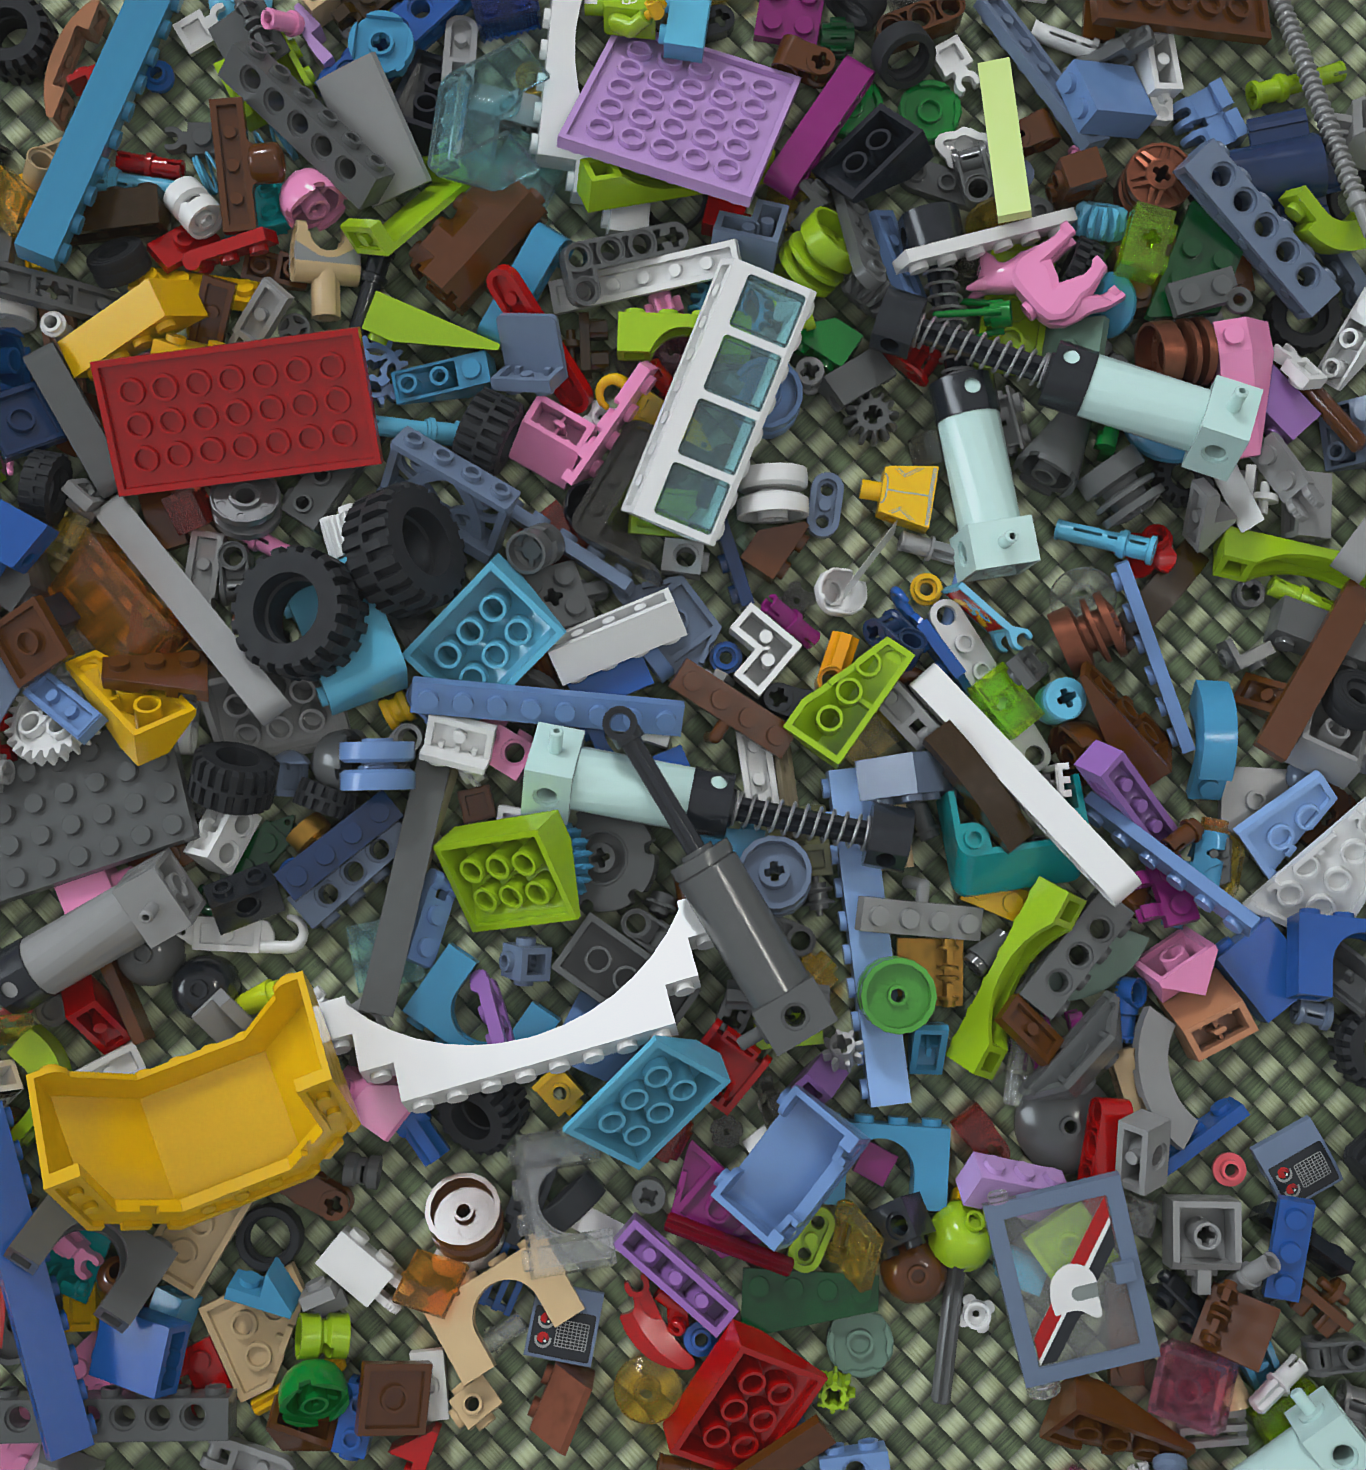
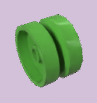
M892 955L876 959L866 966L858 978L856 988L859 1009L868 1021L884 1032L898 1035L914 1032L927 1023L935 1010L937 993L934 980L924 967L908 958ZM895 989L902 990V996L896 997V1002L893 1001L891 998L892 991Z

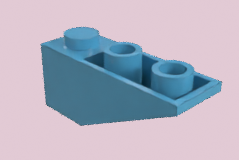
M486 350L394 371L391 372L396 403L397 405L474 397L484 387L492 390L490 378L497 373L494 358Z

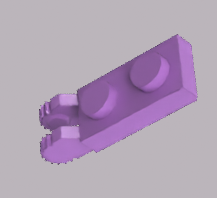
M483 969L475 970L470 975L469 983L471 991L479 995L481 1005L478 1006V1012L484 1024L487 1025L489 1032L485 1035L487 1044L514 1041V1034L500 988L498 987L499 985L495 980L490 979L488 973Z

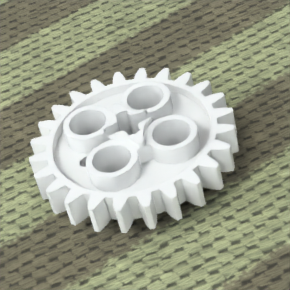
M60 666L55 676L90 704L68 670L66 671ZM25 695L24 697H16L15 700L19 703L18 706L11 707L8 710L13 717L4 721L10 727L4 731V734L9 738L7 744L13 748L12 751L20 758L25 759L29 764L36 762L40 766H43L46 761L54 766L58 761V757H61L66 762L69 760V753L72 751L78 755L81 754V742L31 702ZM91 740L86 743L89 746L92 744Z

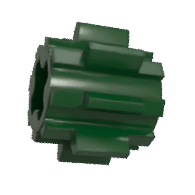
M830 17V23H822L820 46L831 50L835 60H843L845 54H853L855 39L854 23H847L845 17Z

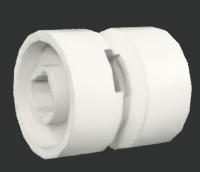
M183 176L168 186L163 197L164 205L193 238L198 240L206 239L219 231L222 227L220 204L196 178Z

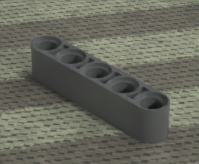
M52 341L23 356L28 370L103 499H106L117 493L104 428L76 378L73 377L58 347Z

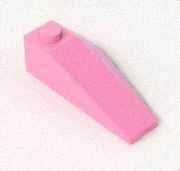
M1250 317L1212 322L1211 325L1215 330L1218 341L1219 356L1217 370L1211 385L1216 375H1220L1264 389L1250 441L1240 459L1259 456L1261 454L1274 358L1268 322Z

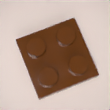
M42 595L33 596L0 619V657L18 688L27 687L76 654Z
M429 1360L362 1361L354 1433L357 1436L426 1435L433 1364Z

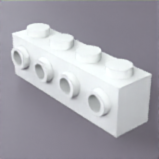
M667 587L565 629L566 633L547 652L564 686L569 683H579L585 680L588 675L598 671L611 670L618 663L632 657H642L650 650L661 645L674 644L681 637L688 634L670 590Z

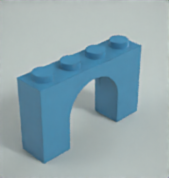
M449 943L402 1010L408 1015L406 1018L407 1022L421 1031L426 1027L436 1035L433 1039L437 1043L456 1045L487 1044V1042L476 1040L467 1035L458 1024L455 1015V1002L458 993L480 961L456 944ZM533 1000L513 1028L515 1040L529 1038L556 1028L562 1018L536 1000Z
M855 1113L854 1119L845 1118L871 1140L878 1138L892 1140L905 1149L910 1162L909 1194L920 1192L928 1211H940L947 1206L951 1129L946 1124H942V1119L923 1117L921 1123L908 1122V1117L889 1115L888 1121L874 1120L875 1115ZM846 1175L824 1204L845 1206Z

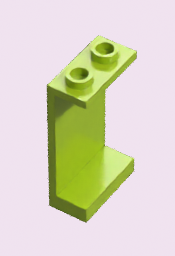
M423 156L422 159L432 179V183L383 224L380 220L348 218L340 225V228L357 254L389 256L450 205L462 192H465L473 185L467 176L468 171L465 165L456 156Z

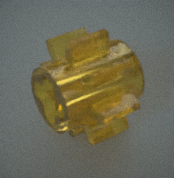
M822 950L816 956L811 952L800 959L817 984L830 985L831 988L838 981L837 977L833 974L839 967Z

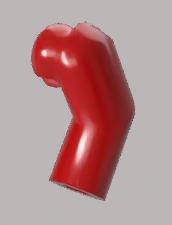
M658 1287L653 1299L667 1308L668 1331L673 1336H682L689 1326V1313Z

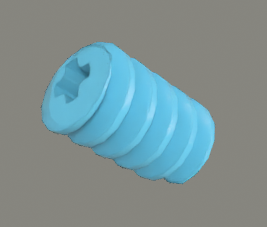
M1068 677L1058 678L1039 689L1035 695L1034 714L1038 720L1048 725H1058L1076 718L1081 714L1086 705L1087 697L1083 686L1075 679ZM1060 698L1061 701H1062V704H1059L1058 701H1057V699Z

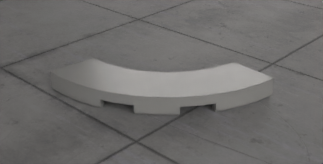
M1145 1006L1138 1018L1132 1048H1135V1070H1133L1138 1096L1143 1099L1147 1111L1172 1119L1170 1144L1177 1150H1184L1198 1120L1181 1103L1170 1077L1168 1051L1170 1039L1176 1025L1151 1006Z

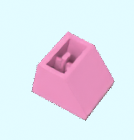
M536 396L520 424L509 453V459L565 490L568 483L561 479V476L567 468L570 470L576 468L581 460L577 453L583 444L587 443L591 437L598 436L596 425L546 396Z

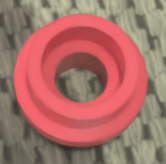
M1223 1152L1216 1156L1211 1167L1215 1180L1227 1187L1240 1184L1247 1172L1244 1160L1232 1152ZM1233 1164L1235 1171L1232 1175L1227 1176L1225 1168L1227 1165Z

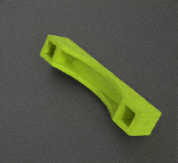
M774 149L759 185L764 184L765 175L774 161L776 154ZM590 157L580 159L577 192L588 213L701 194L697 191L669 184L666 181L638 174L612 164H606Z
M1230 526L1216 540L1213 546V576L1245 583L1252 579L1269 575H1297L1323 581L1339 589H1342L1345 582L1350 580V578L1330 566L1340 552L1334 549L1250 530L1241 533L1239 528ZM1366 575L1359 583L1364 588H1366Z
M1038 877L1036 883L1031 887L1028 898L1019 915L1014 919L1013 926L1006 940L999 948L997 957L988 974L983 978L976 997L967 1008L966 1016L957 1033L952 1037L950 1046L945 1054L947 1057L972 1074L993 1080L1008 1052L1007 1033L994 1021L995 1017L1010 995L1014 994L1020 978L1033 959L1058 937L1072 931L1087 900L1043 877Z

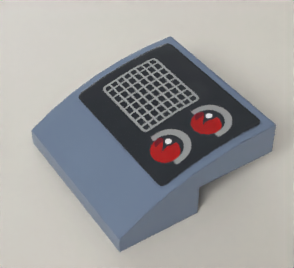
M1308 1115L1249 1147L1260 1173L1267 1179L1276 1200L1278 1194L1310 1199L1343 1180L1330 1150Z
M574 1287L586 1308L556 1328L535 1294L523 1355L591 1368L605 1292Z

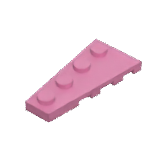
M649 361L639 362L614 399V402L618 404L615 410L610 408L602 416L596 425L597 431L600 433L597 437L593 436L587 443L583 444L577 453L579 458H581L580 462L574 469L570 470L567 468L561 479L572 486L590 477L595 478L605 464L602 460L604 454L608 449L612 451L622 437L619 430L625 422L630 423L637 414L639 406L636 403L641 395H647L655 385L657 378L654 375L658 367Z

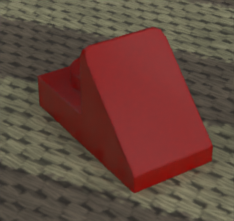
M436 1421L427 1425L426 1435H406L392 1442L388 1453L408 1460L404 1470H426L443 1423Z

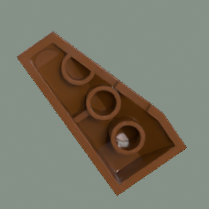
M1087 660L1082 663L1080 681L1106 743L1122 750L1148 786L1171 773L1172 745L1168 735L1145 711L1139 715L1133 707V700L1127 695L1122 698L1118 697L1113 683Z
M1089 1374L1065 1379L1056 1386L1039 1431L1040 1438L1070 1449L1081 1450L1082 1444L1101 1447V1454L1113 1455L1114 1452H1132L1134 1459L1152 1462L1155 1456L1162 1453H1176L1184 1456L1186 1459L1196 1453L1195 1445L1109 1384L1090 1377Z

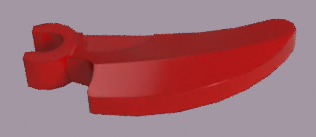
M641 1273L640 1277L644 1285L639 1290L633 1289L629 1280L625 1281L624 1289L630 1297H633L634 1307L630 1311L620 1314V1320L634 1346L647 1358L667 1368L678 1370L692 1369L695 1366L694 1356L679 1343L675 1336L669 1333L668 1326L649 1289L650 1279L644 1273Z

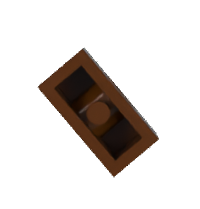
M1095 146L1060 157L1045 185L1046 198L1050 203H1053L1056 211L1076 207L1078 203L1093 201L1108 177L1098 147Z

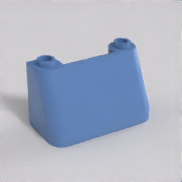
M794 1085L793 1088L788 1086L780 1094L776 1101L780 1105L777 1110L779 1113L777 1118L739 1167L733 1168L731 1171L726 1168L719 1174L714 1181L716 1189L710 1195L774 1252L789 1247L798 1238L867 1148L871 1140L860 1129L800 1085Z

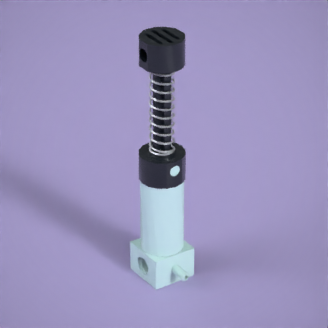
M934 202L915 207L903 213L898 221L903 252L906 249L964 235L959 207L951 202ZM955 263L944 268H939L937 264L932 265L922 274L928 280V284L924 288L930 290L928 301L932 302L933 308L929 311L931 314L935 311L965 309L959 305L963 297L957 293L960 289V284L955 281L958 272L952 269ZM962 317L938 318V323L944 324L945 321L949 320L950 327L956 329L961 324L963 331L968 332L964 330L968 321ZM947 353L945 357L939 359V362L944 363L945 369L941 374L945 376L931 383L928 389L935 424L939 431L958 532L949 539L950 546L954 549L955 553L953 558L957 583L1019 575L1041 559L1032 514L1020 516L1000 417L1001 408L994 373L992 374L990 370H976L971 366L974 361L967 366V359L962 357L954 361V355Z
M889 286L883 298L869 343V348L908 360L912 348L916 344L917 349L925 345L929 347L930 353L934 349L942 351V358L949 353L954 355V361H957L959 357L967 359V366L974 361L979 363V369H982L984 365L991 367L992 374L997 369L1004 371V378L1011 373L1016 375L1017 382L1022 377L1029 379V386L1033 385L1034 382H1038L1036 387L1037 389L1039 388L1041 394L1037 405L1073 417L1079 416L1183 450L1185 454L1181 467L1226 482L1250 441L1264 389L1220 375H1216L1210 389L1101 355L1098 351L1064 340H1060L1056 352H1052V354L1048 352L1042 357L1037 355L1038 351L1036 348L1032 353L1026 352L1024 344L1017 349L1012 347L1013 343L1011 340L1006 345L1000 343L999 336L992 341L987 339L988 335L986 332L981 337L975 335L974 328L969 332H965L961 324L956 329L950 327L949 320L945 321L944 324H940L936 316L931 320L925 319L928 298Z
M538 722L524 768L521 816L559 810L564 824L567 825L571 810L671 829L626 754L585 747V730ZM654 760L701 837L722 840L725 837L726 828H730V825H734V821L741 822L743 829L749 823L754 824L756 831L761 826L767 827L769 834L773 832L774 828L780 829L782 836L787 831L793 832L795 839L800 834H806L808 841L812 840L813 836H817L821 844L826 839H832L834 846L843 841L848 849L853 844H858L860 851H862V866L903 873L905 870L914 832V809L873 802L870 814L866 820H863L862 813L858 819L850 818L849 811L846 812L845 816H839L836 809H833L832 814L824 813L823 806L819 808V811L811 810L810 804H807L805 809L798 808L796 801L792 806L784 805L785 801L783 798L779 804L771 803L770 796L767 797L766 801L758 800L757 793L753 796V799L745 798V792L742 791L740 793L734 787L735 773Z

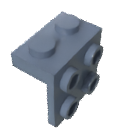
M501 313L496 318L505 366L490 378L492 390L506 391L508 395L533 392L537 396H547L554 393L555 389L568 378L557 316L539 313Z

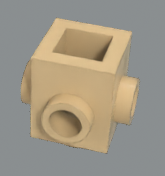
M482 1374L465 1386L462 1382L459 1383L451 1391L454 1397L449 1400V1403L453 1408L448 1413L459 1429L466 1426L471 1431L477 1427L480 1432L496 1419L493 1412L504 1403ZM477 1398L479 1401L478 1408L475 1411H470L468 1407L470 1400Z

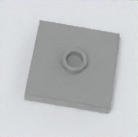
M1235 766L1232 781H1226L1221 801L1218 800L1217 832L1235 833L1233 831L1234 827L1288 790L1286 782L1287 769Z

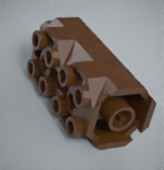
M507 166L502 171L498 169L490 171L488 168L482 169L476 176L475 184L467 193L462 192L455 199L452 206L456 210L454 217L449 220L444 216L439 217L433 223L431 233L423 241H417L409 252V256L413 259L410 264L413 275L418 280L424 276L427 279L425 288L449 310L453 312L457 310V313L461 316L466 313L487 289L486 279L488 274L498 265H509L520 252L534 226L539 222L543 224L548 222V212L542 206L546 202L544 197L533 187L528 190L522 185L518 174Z

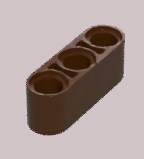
M921 0L886 13L878 20L873 43L886 27L898 21L920 20L924 22L925 26H922V28L932 40L950 34L960 26L966 6L965 0ZM943 10H952L955 15H947ZM908 41L896 48L891 55L917 46L919 42Z

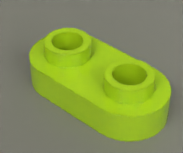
M824 1205L815 1214V1216H821L824 1219L823 1225L814 1227L810 1221L798 1238L788 1247L787 1254L794 1259L793 1268L798 1272L809 1273L820 1265L834 1232V1216L830 1209ZM803 1247L811 1251L810 1256L805 1259L798 1256V1251Z

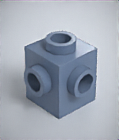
M529 936L516 937V942H503L502 953L499 957L501 976L512 979L513 985L533 986V982L550 981L552 947L536 943V938Z

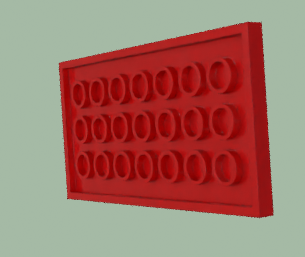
M360 326L90 362L119 497L378 465L384 462Z

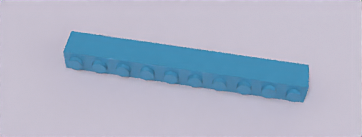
M183 0L124 1L14 242L18 258L57 273L61 263L66 264L72 251L70 242L73 235H79L85 222V217L82 215L86 206L92 207L98 192V188L95 186L99 177L104 179L110 167L108 157L112 149L117 150L123 137L121 128L124 122L129 123L135 111L134 99L137 94L142 95L148 79L145 76L149 66L155 67L160 54V49L158 48L161 39L167 40L172 27L170 19L173 12L177 14L180 12Z

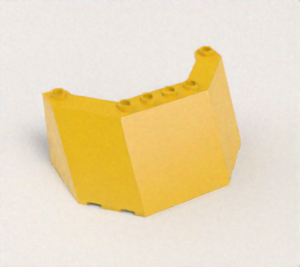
M303 970L285 974L274 984V995L245 1031L239 1032L234 1037L222 1042L205 1045L201 1050L185 1056L173 1057L168 1062L151 1069H142L135 1074L69 1071L67 1068L57 1064H48L35 1072L27 1074V1087L44 1191L87 1231H102L105 1228V1224H120L121 1231L150 1230L152 1224H167L168 1230H182L314 1178L321 1170L320 1162L323 1159H331L344 1144L343 1136L347 1132H355L361 1125V1121L313 987Z

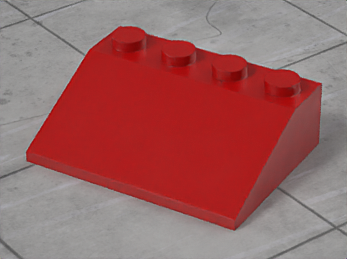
M732 1319L662 1424L669 1452L716 1470H732L794 1429L828 1380L827 1375L762 1330Z

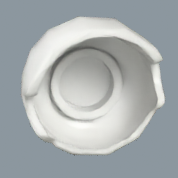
M832 567L820 574L814 586V593L817 605L827 615L847 617L862 610L867 601V585L864 581L858 580L843 600L845 587L854 576L853 570Z

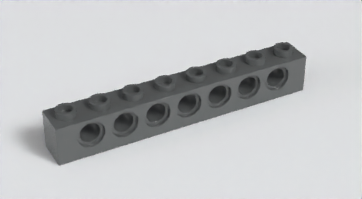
M223 1383L209 1384L205 1386V1389H192L190 1384H179L177 1393L157 1399L146 1397L131 1390H123V1387L117 1385H106L101 1387V1390H88V1386H86L88 1399L83 1401L86 1414H89L88 1406L96 1407L100 1413V1419H95L97 1434L92 1436L94 1443L229 1441L237 1431V1388H226V1384ZM18 1386L0 1387V1444L42 1443L28 1391H19ZM123 1405L130 1406L134 1410V1419L124 1415ZM157 1405L165 1406L170 1412V1418L161 1417L158 1414ZM191 1405L201 1406L205 1412V1417H196L192 1412ZM19 1407H24L29 1411L30 1420H26L20 1415Z

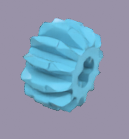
M1082 201L1076 205L1075 212L1078 219L1072 223L1076 236L1080 237L1082 235L1091 240L1106 242L1122 240L1128 223V211L1124 207L1093 201Z

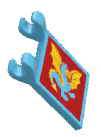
M963 582L947 586L941 591L947 598L957 602L963 612L990 635L993 646L998 652H1008L1001 644L1003 637L1007 638L1009 646L1015 651H1022L1024 649L1017 643V636L1019 634L1024 635L1027 640L1033 638L1032 633L1028 629L1012 626Z

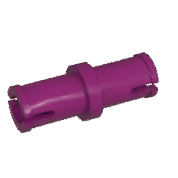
M776 594L769 595L773 603L767 598L762 602L761 611L766 613L780 627L799 641L804 648H812L808 640L814 645L817 644L820 639V632L803 620L802 613L797 609L788 607Z

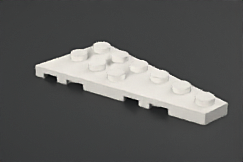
M1366 796L1242 902V904L1253 913L1262 917H1269L1273 922L1287 927V918L1298 913L1301 908L1320 909L1321 914L1333 915L1334 912L1354 913V918H1356L1366 902Z

